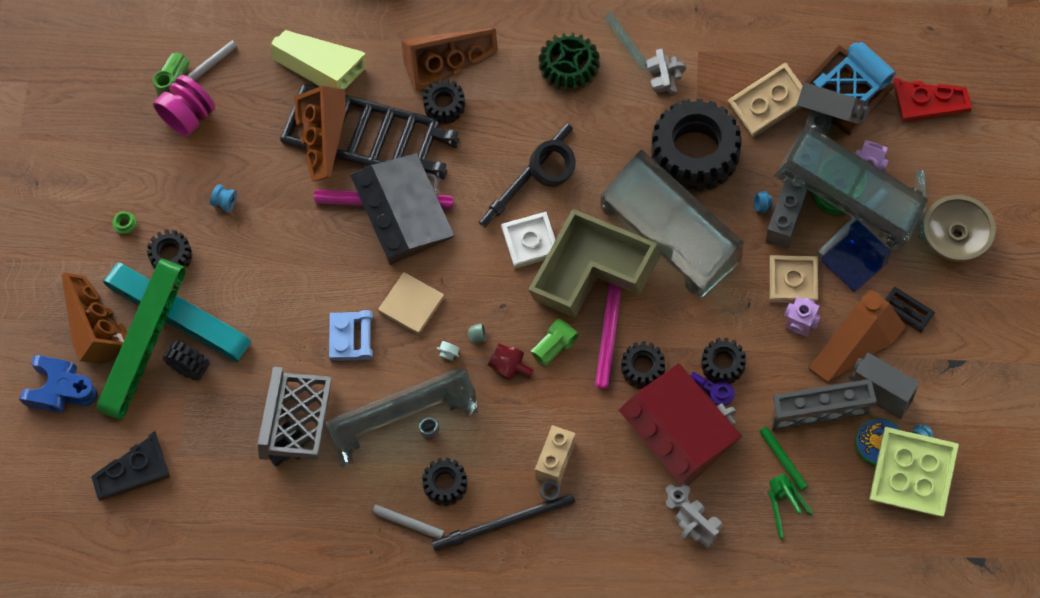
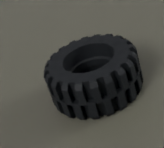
M696 98V101L690 102V99H686L680 105L674 103L670 106V111L664 110L660 114V119L656 120L654 131L652 132L651 155L654 159L653 164L656 170H660V176L664 180L669 178L672 186L677 187L680 185L682 190L689 191L690 188H695L696 192H700L705 187H708L709 190L714 189L718 182L723 184L727 181L728 176H732L739 162L742 138L740 137L741 130L736 125L735 117L732 114L728 116V110L725 107L721 106L719 108L716 106L717 103L713 101L706 103L703 102V99ZM698 132L711 137L718 145V149L707 157L692 158L682 154L675 147L674 142L684 134Z

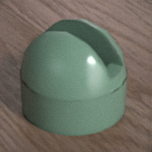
M483 323L472 325L468 329V337L472 342H486V331Z

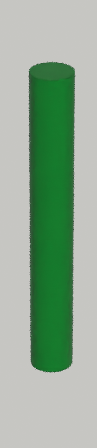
M767 426L763 427L759 433L800 491L807 489L809 485Z

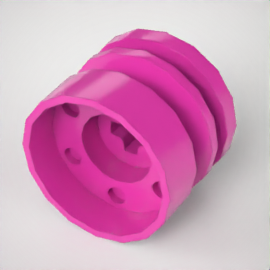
M180 75L175 80L176 83H172L169 86L171 93H162L153 103V107L169 127L180 135L188 137L199 126L198 119L205 120L208 117L207 113L210 114L216 107L212 98L199 84L185 75Z

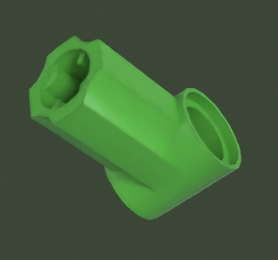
M172 53L163 69L154 75L153 83L158 97L164 92L171 93L169 86L172 83H176L175 80L180 75H184L189 67L190 61L183 54Z
M559 318L548 329L547 335L531 350V355L539 364L547 367L563 349L567 350L575 343L579 333Z

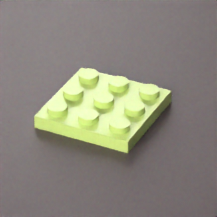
M885 427L869 500L944 517L959 444Z

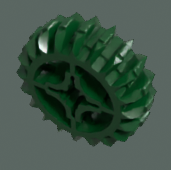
M573 31L570 36H566L563 32L561 38L554 34L553 41L547 40L546 46L541 48V54L538 56L539 70L542 72L543 79H547L549 85L555 83L556 90L561 86L564 87L565 92L568 90V87H572L574 91L577 90V86H581L584 89L586 82L591 84L593 77H596L598 74L600 54L596 52L597 47L595 44L591 45L590 38L583 40L582 33L575 37ZM559 53L560 57L551 64L553 57ZM587 60L588 62L585 65V67L579 70V66L582 65V62Z

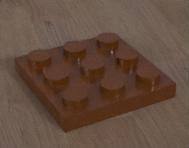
M839 45L811 74L805 83L814 85V81L823 73L828 75L848 56L847 50ZM848 66L840 71V79L854 78V72ZM854 83L840 84V93L854 94ZM856 83V94H866L872 89L866 83ZM890 83L867 101L870 108L869 114L891 92L894 84ZM826 84L823 87L837 92V84ZM833 116L832 123L849 136L860 125Z

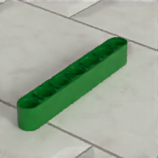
M161 259L158 262L98 400L97 412L117 420H122L126 415L186 273L184 266L166 259Z

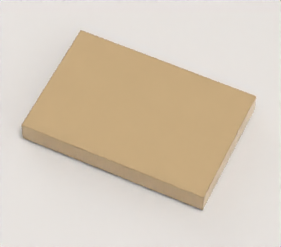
M785 62L728 99V103L752 138H755L802 107L797 105L802 84Z

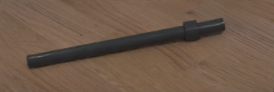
M566 123L554 136L553 140L563 141L573 130V127ZM548 150L542 153L539 159L540 166L554 151ZM529 166L498 200H494L491 203L487 213L479 220V224L482 227L486 228L496 216H500L505 210V205L532 176Z
M571 493L461 532L459 530L450 532L449 536L432 541L431 543L434 551L451 545L456 547L464 544L463 541L573 504L575 499Z

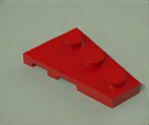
M900 78L893 79L902 122L969 113L972 110L967 87L945 84L935 86L923 84L922 81L914 80L913 83L902 81Z

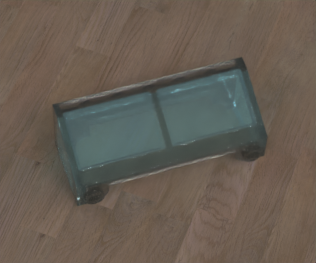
M806 124L801 129L774 177L782 182L786 178L794 180L793 185L797 186L800 184L879 233L877 237L881 239L886 237L885 245L894 251L907 243L928 201L923 196L924 193L917 188L906 186L822 134L823 131L819 127Z
M642 149L629 161L601 194L602 211L609 217L611 215L613 217L619 215L641 237L657 243L661 255L685 276L686 283L684 285L687 290L692 294L696 293L700 298L741 262L744 241Z
M458 367L326 420L324 425L340 464L344 467L353 463L352 454L355 449L360 448L357 436L444 401H447L451 411L455 408L461 409L468 417L478 412L476 393L466 370Z

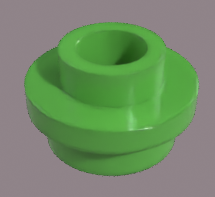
M122 211L115 215L112 224L117 233L129 234L135 229L137 222L133 214ZM123 222H129L128 225L121 226Z

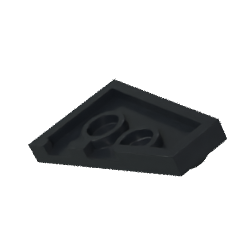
M156 431L149 434L148 438L139 445L135 444L131 447L130 451L119 459H114L91 476L99 501L170 477Z

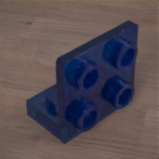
M857 219L850 225L848 235L825 254L821 261L855 292L889 262L891 250Z

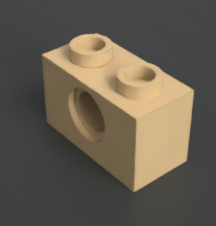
M552 425L535 467V479L543 482L552 480L558 483V485L560 484L575 446L574 432Z

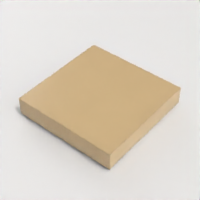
M770 255L769 302L794 303L796 298L800 297L802 299H811L818 304V257Z
M403 272L379 307L378 312L419 335L444 299V294Z

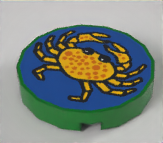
M881 418L869 420L860 427L856 434V450L860 458L871 466L876 467L884 428L889 427L901 430L897 424L890 420Z

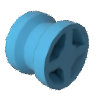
M218 184L211 194L210 205L222 207L223 211L230 212L235 205L237 191L233 189L227 190L223 185Z

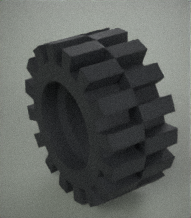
M438 79V84L436 85L434 82L430 83L431 88L427 86L425 93H423L426 115L438 119L439 122L443 120V124H447L448 119H450L451 123L455 122L454 117L459 119L461 113H464L465 97L462 87L460 85L457 86L455 81H452L450 84L449 79H445V83ZM440 96H450L453 99V103L448 107H439L435 101Z
M164 230V235L158 232V238L156 239L153 236L151 238L152 243L148 242L147 247L149 250H147V255L154 269L158 262L163 259L161 251L168 246L178 248V255L168 261L184 267L185 265H190L189 259H192V250L187 238L181 232L178 234L176 230H172V233L169 230Z
M717 338L715 343L711 341L709 346L704 348L701 368H703L704 375H708L707 379L709 381L714 379V384L719 383V381L726 383L730 381L732 384L735 383L736 378L738 380L741 378V374L745 369L746 354L745 351L742 352L743 347L741 345H736L737 341L732 340L730 343L728 342L729 338H724V341ZM719 354H727L732 358L733 364L728 369H720L714 363L715 357Z
M176 340L172 341L162 357L163 361L166 362L165 364L171 366V369L194 381H199L210 365L208 358H205L198 350L192 349L190 345H185V343Z
M642 341L641 345H638L637 342L633 343V348L629 346L627 352L623 353L621 371L624 374L625 381L629 380V385L633 386L636 384V388L641 389V385L646 387L663 375L665 372L664 354L660 353L661 349L658 346L654 348V344L651 342L649 346L646 345V341ZM639 358H647L652 362L653 367L649 372L641 373L634 368V362Z
M438 458L437 463L432 461L430 462V467L426 466L424 469L425 474L422 475L424 492L426 496L428 495L431 502L434 500L437 505L444 503V506H448L449 502H452V505L456 504V500H461L463 493L466 494L467 491L466 472H464L462 465H458V461L454 460L451 462L450 458L442 461V458ZM439 475H451L455 480L454 485L448 490L439 489L435 484Z

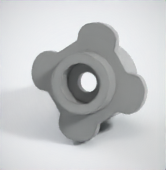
M668 485L666 487V493L668 494L666 506L669 509H681V505L686 501L690 504L688 500L690 488L687 485L682 487Z

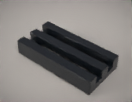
M895 286L885 299L888 303L892 304L891 306L904 323L920 333L923 332L935 314V311ZM894 296L898 297V298L901 299L902 301L906 302V303L909 304L910 306L914 307V308L917 309L918 311H920V312H922L923 314H925L926 317H923L922 315L918 314V313L915 312L912 308H910V307L907 306V305L902 304L901 302H899L898 300L894 299L893 297H894Z

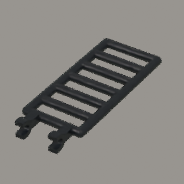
M303 84L298 95L318 87ZM345 94L346 113L344 122L351 105L363 108V112L347 151L337 149L335 158L364 166L385 162L378 160L392 121L394 117L407 120L392 159L403 157L416 123L429 126L418 156L426 173L445 180L448 172L445 169L446 163L431 162L426 160L433 140L457 148L460 141L457 138L458 131L439 129L440 122L436 118ZM294 103L280 141L284 144L307 150L306 145L302 144L301 138L291 136L296 125ZM372 111L385 114L369 157L356 154Z

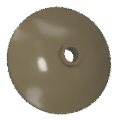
M950 195L939 199L928 209L924 218L923 232L928 245L938 255L951 261L966 262L981 257L989 250L995 238L996 224L989 209L977 199L965 195ZM953 233H959L961 237H955Z

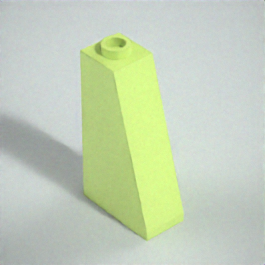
M287 30L279 37H275L271 43L272 59L319 86L345 90L365 70V53L362 51Z

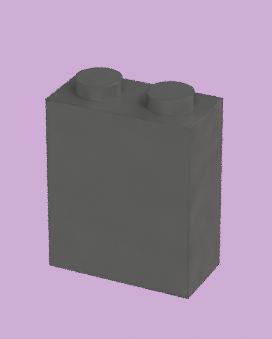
M805 82L797 102L799 106L861 125L863 120L867 119L870 111L868 107L869 102Z
M867 353L864 360L859 358L856 362L850 380L855 382L871 379L877 401L876 405L902 419L915 398L920 382L872 354Z

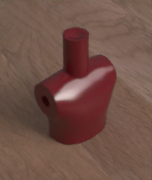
M498 343L487 364L498 375L507 380H511L516 372L530 379L534 371L521 363L524 352L515 347H507Z

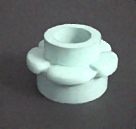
M442 341L440 348L437 347V350L441 351L439 356L453 361L454 357L459 358V347Z

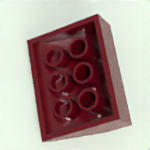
M680 363L641 389L618 409L678 482L687 486L743 437Z

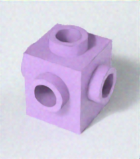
M865 140L862 151L857 149L854 159L862 165L866 173V179H872V177L877 178L879 172H885L888 160L884 158L888 147Z
M797 297L794 304L789 303L784 316L787 317L785 328L808 337L811 329H816L821 319V316L818 315L820 306L816 305L811 299Z

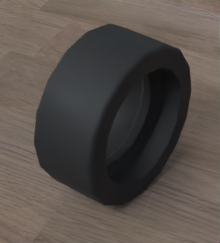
M552 139L544 141L536 147L530 156L529 168L537 182L544 186L554 187L561 185L569 179L575 170L576 159L574 152L567 144ZM545 151H556L564 158L566 165L563 173L558 176H550L542 170L539 159Z

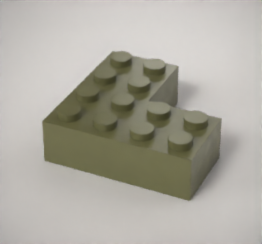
M572 209L528 290L534 301L576 318L597 278L640 295L661 257V252L658 244L651 240Z

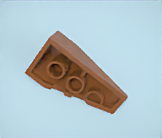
M496 28L429 35L401 41L404 65L414 90L425 89L427 86L430 88V83L434 82L436 85L438 84V79H441L443 83V80L452 75L462 72V69L473 63L476 64L498 51Z
M320 86L294 96L295 120L297 126H301L302 129L301 142L307 147L306 160L312 182H317L331 176L346 113L345 90Z
M63 273L62 281L72 344L79 361L101 364L117 357L128 333L127 329L122 323L117 324L112 318L113 311L101 304L98 300L100 295L84 275Z
M870 289L816 357L809 370L826 383H830L852 370L858 359L864 360L867 353L875 355L881 350L891 347L904 332L906 326L891 304Z

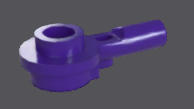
M692 372L690 375L701 388L710 392V397L715 404L719 405L722 403L726 406L733 401L735 392L729 383L719 382L714 384L695 372Z

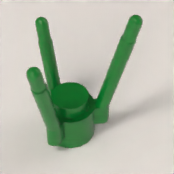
M781 474L769 481L771 490L768 491L780 539H783L784 535L777 497L780 500L788 498L796 512L802 514V510L796 501L797 499L809 515L813 514L811 508L796 490L793 482H790L786 474Z

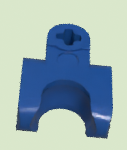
M41 355L33 356L31 361L33 368L36 372L47 375L48 380L40 389H24L19 397V401L22 404L31 408L62 413L66 403L89 406L95 402L97 398L95 387L88 377L75 374L77 370L75 364Z

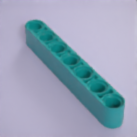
M117 262L103 283L110 290L139 306L150 279ZM176 296L166 322L228 359L239 362L252 341L233 327L181 297Z

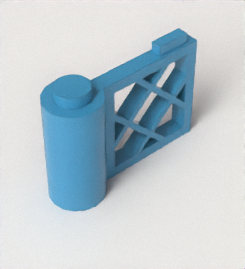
M855 42L847 50L848 56L828 75L824 73L814 81V85L823 88L826 84H837V92L840 93V84L854 83V94L844 95L868 101L879 90L884 89L892 82L896 76V71L865 43ZM848 66L854 72V78L840 79V71ZM856 83H866L872 89L866 94H856Z

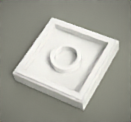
M547 212L501 224L514 269L544 261L555 242Z

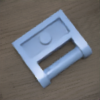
M372 311L330 313V361L370 360L373 358V350L370 349L371 321H373ZM361 322V349L354 350L355 323Z

